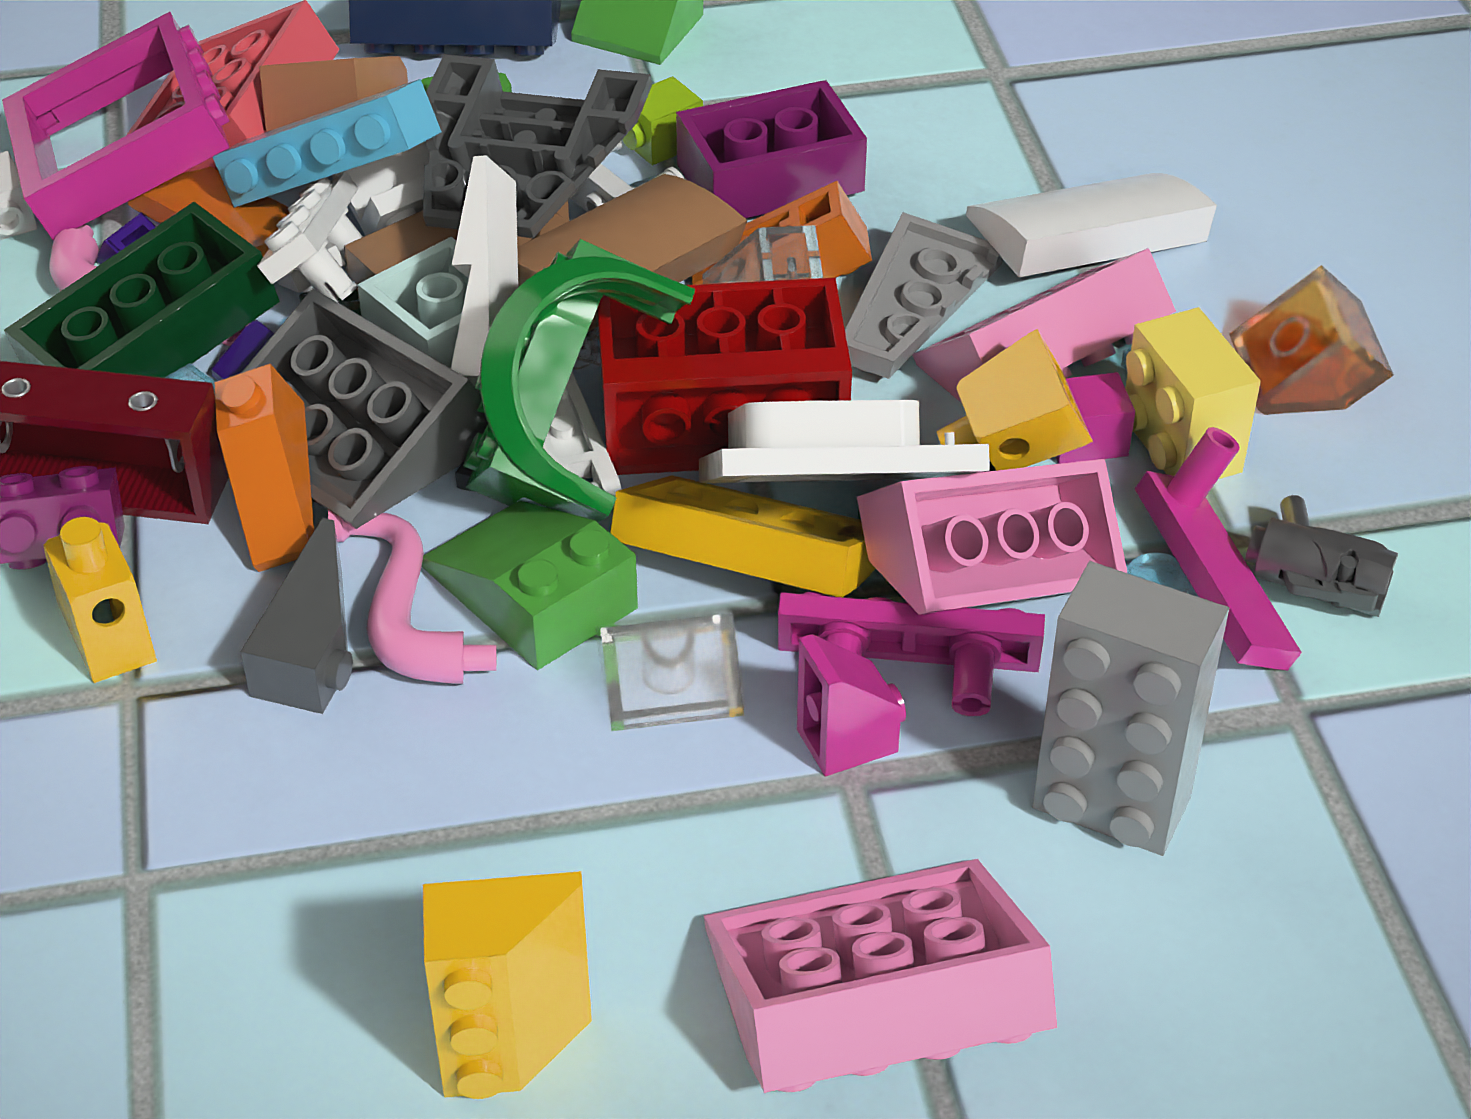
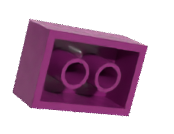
M827 80L676 112L677 166L686 180L718 196L744 218L767 214L835 181H838L846 195L865 191L867 137Z

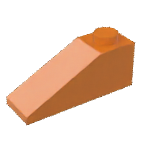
M835 181L748 222L737 251L692 275V284L836 278L841 275H848L856 271L860 266L872 261L867 226L838 181Z
M267 364L214 382L217 434L252 565L258 572L297 560L314 532L305 405L303 400L271 364Z

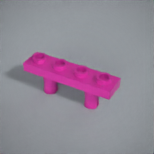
M805 592L802 594L781 593L778 610V650L799 652V638L813 634L864 658L954 665L952 709L965 716H981L987 714L991 708L994 669L1039 673L1044 640L1045 614L1025 613L1015 608L999 610L962 608L918 615L908 603L893 602L882 597L854 599L829 597L819 592Z

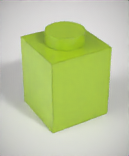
M673 76L652 84L637 124L622 139L624 144L630 150L638 153L652 166L676 156V112L703 106V100Z

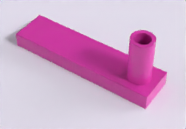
M1210 427L1203 434L1175 476L1146 471L1135 487V491L1198 597L1229 607L1223 639L1237 663L1288 671L1302 652L1206 499L1210 490L1240 449L1239 444L1230 434L1219 428Z

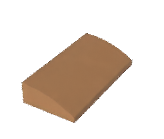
M662 174L517 247L518 287L534 274L541 271L543 267H549L557 252L566 255L579 239L654 273L681 282L735 253L748 220L705 188L677 176ZM598 307L588 332L598 327Z

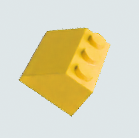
M579 871L423 884L424 965L444 1097L465 1096L472 1099H484L502 1092L521 1091L592 1021L582 873Z

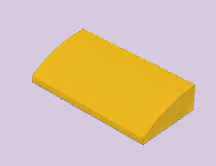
M673 475L616 491L615 497L617 499L614 504L610 533L623 544L841 598L860 586L876 569L868 559L860 519L716 485L700 483L699 481Z

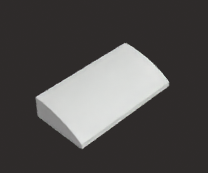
M1150 173L967 206L966 216L1018 277H1024L1123 258L1147 248L1150 249V252L1206 242L1217 205L1206 194L1183 179L1163 173Z

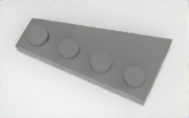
M902 212L845 328L851 366L889 379L1002 265L1003 258L987 240Z

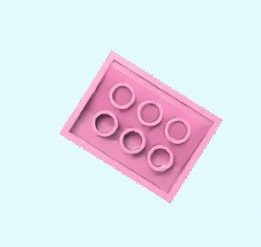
M978 859L704 915L707 936L746 1058L764 1093L775 1090L798 1092L811 1087L816 1081L847 1074L858 1076L874 1075L884 1071L892 1064L919 1058L946 1059L956 1055L964 1048L991 1042L1018 1043L1028 1039L1032 1033L1057 1028L1050 945Z

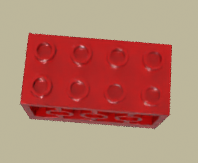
M836 278L687 285L695 289L690 305H684L675 313L670 325L603 295L598 305V327L606 450L617 475L699 471L700 458L721 449H729L728 413L745 403L851 401L852 367Z

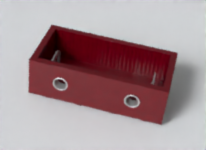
M0 361V477L17 473H27L33 477L59 474L65 469L79 466H93L97 470L116 468L123 515L209 524L229 479L217 434L213 384Z

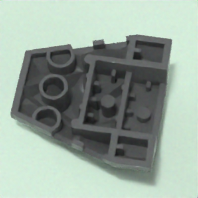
M444 54L426 91L442 131L425 141L429 151V162L424 165L423 217L426 226L459 230L473 157L486 155L516 181L517 236L534 238L637 124L652 87L651 75L598 69L585 100L503 92L495 59Z

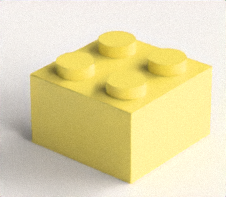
M1199 307L1135 324L1131 351L1126 356L1128 373L1125 389L1135 409L1132 432L1136 434L1149 451L1150 458L1155 467L1163 470L1167 475L1175 476L1206 430L1210 427H1215L1230 434L1240 447L1238 453L1219 479L1242 473L1261 380Z

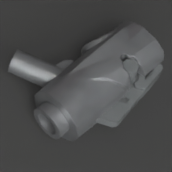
M1298 495L1287 496L1281 501L1280 509L1283 520L1271 518L1267 528L1255 526L1245 561L1256 565L1254 572L1256 578L1284 585L1294 595L1316 598L1327 603L1331 602L1333 606L1338 608L1346 607L1379 617L1394 572L1393 568L1398 557L1397 552L1388 550L1383 544L1373 540L1326 528L1310 526L1305 501Z

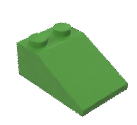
M517 501L423 555L422 568L537 671L638 609L636 554L595 520L525 501Z

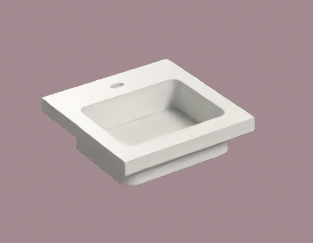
M919 400L745 403L728 413L729 449H721L699 459V482L901 480L990 471L989 444L955 445L954 433L951 432L944 433L945 445H920Z

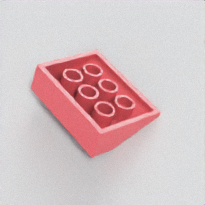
M307 0L300 1L198 41L204 50L202 55L213 74L211 79L221 96L219 101L230 122L222 125L229 146L231 147L248 138L268 132L265 126L259 66L333 60L340 50ZM174 70L167 76L127 135L185 105ZM213 157L183 173L210 166L215 169L217 167Z

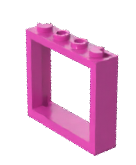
M170 11L2 99L23 198L53 241L55 236L62 230L77 229L230 148L222 125L230 122L219 101L221 96L211 79L213 74L202 55L204 50L197 41L190 25L188 24L180 28ZM174 70L185 105L58 171L50 135Z

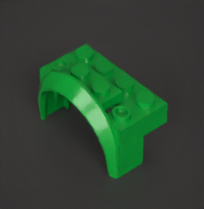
M579 239L566 255L557 252L549 267H543L541 271L527 279L512 293L499 310L489 329L483 348L480 374L475 385V389L481 391L482 398L477 411L486 415L488 425L483 434L479 432L476 434L467 452L463 466L471 469L472 472L466 488L508 506L525 497L548 508L592 519L596 522H600L608 517L617 497L557 463L543 448L545 439L603 295L670 325L675 313L684 305L691 304L695 289L654 273L582 239Z

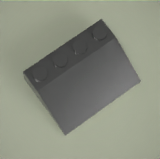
M313 288L241 372L271 364L303 400L305 405L311 498L314 502L326 510L329 509L355 529L462 465L474 437L478 432L483 434L488 425L486 415L477 411L482 399L481 394L475 389V386L468 378Z

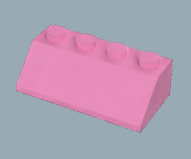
M1147 248L1085 271L920 350L912 356L918 367L961 402L956 387L962 378L1036 329L1039 330L1059 363L1065 378H1068L1072 375L1068 365L1081 359L1085 367L1112 356L1116 353L1112 343L1124 338L1127 345L1132 344L1135 324L1168 316L1176 312L1150 249Z
M1105 459L900 481L857 496L869 562L918 615L1071 593L1089 561L1128 573Z

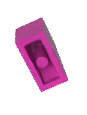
M813 634L799 638L797 731L824 776L826 777L897 753L899 750L900 723L906 719V708L902 695L896 685L893 683L886 684L873 662L867 658Z

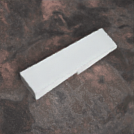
M486 155L473 157L452 260V266L468 277L469 280L451 369L468 378L474 386L480 374L481 358L489 329L503 304L518 288L516 181Z

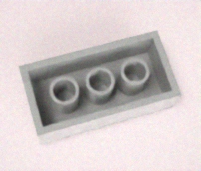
M1092 561L1088 562L1057 619L1032 808L1048 813L1060 821L1075 823L1110 836L1125 845L1139 847L1164 856L1191 798L1229 607Z

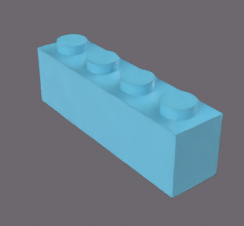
M418 79L248 138L213 156V160L233 206L237 207L407 151L442 131L422 81Z

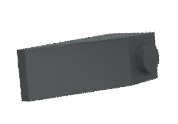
M321 519L240 651L250 697L323 714L336 690H343L350 679L353 657L351 652L348 651L342 568L334 520Z

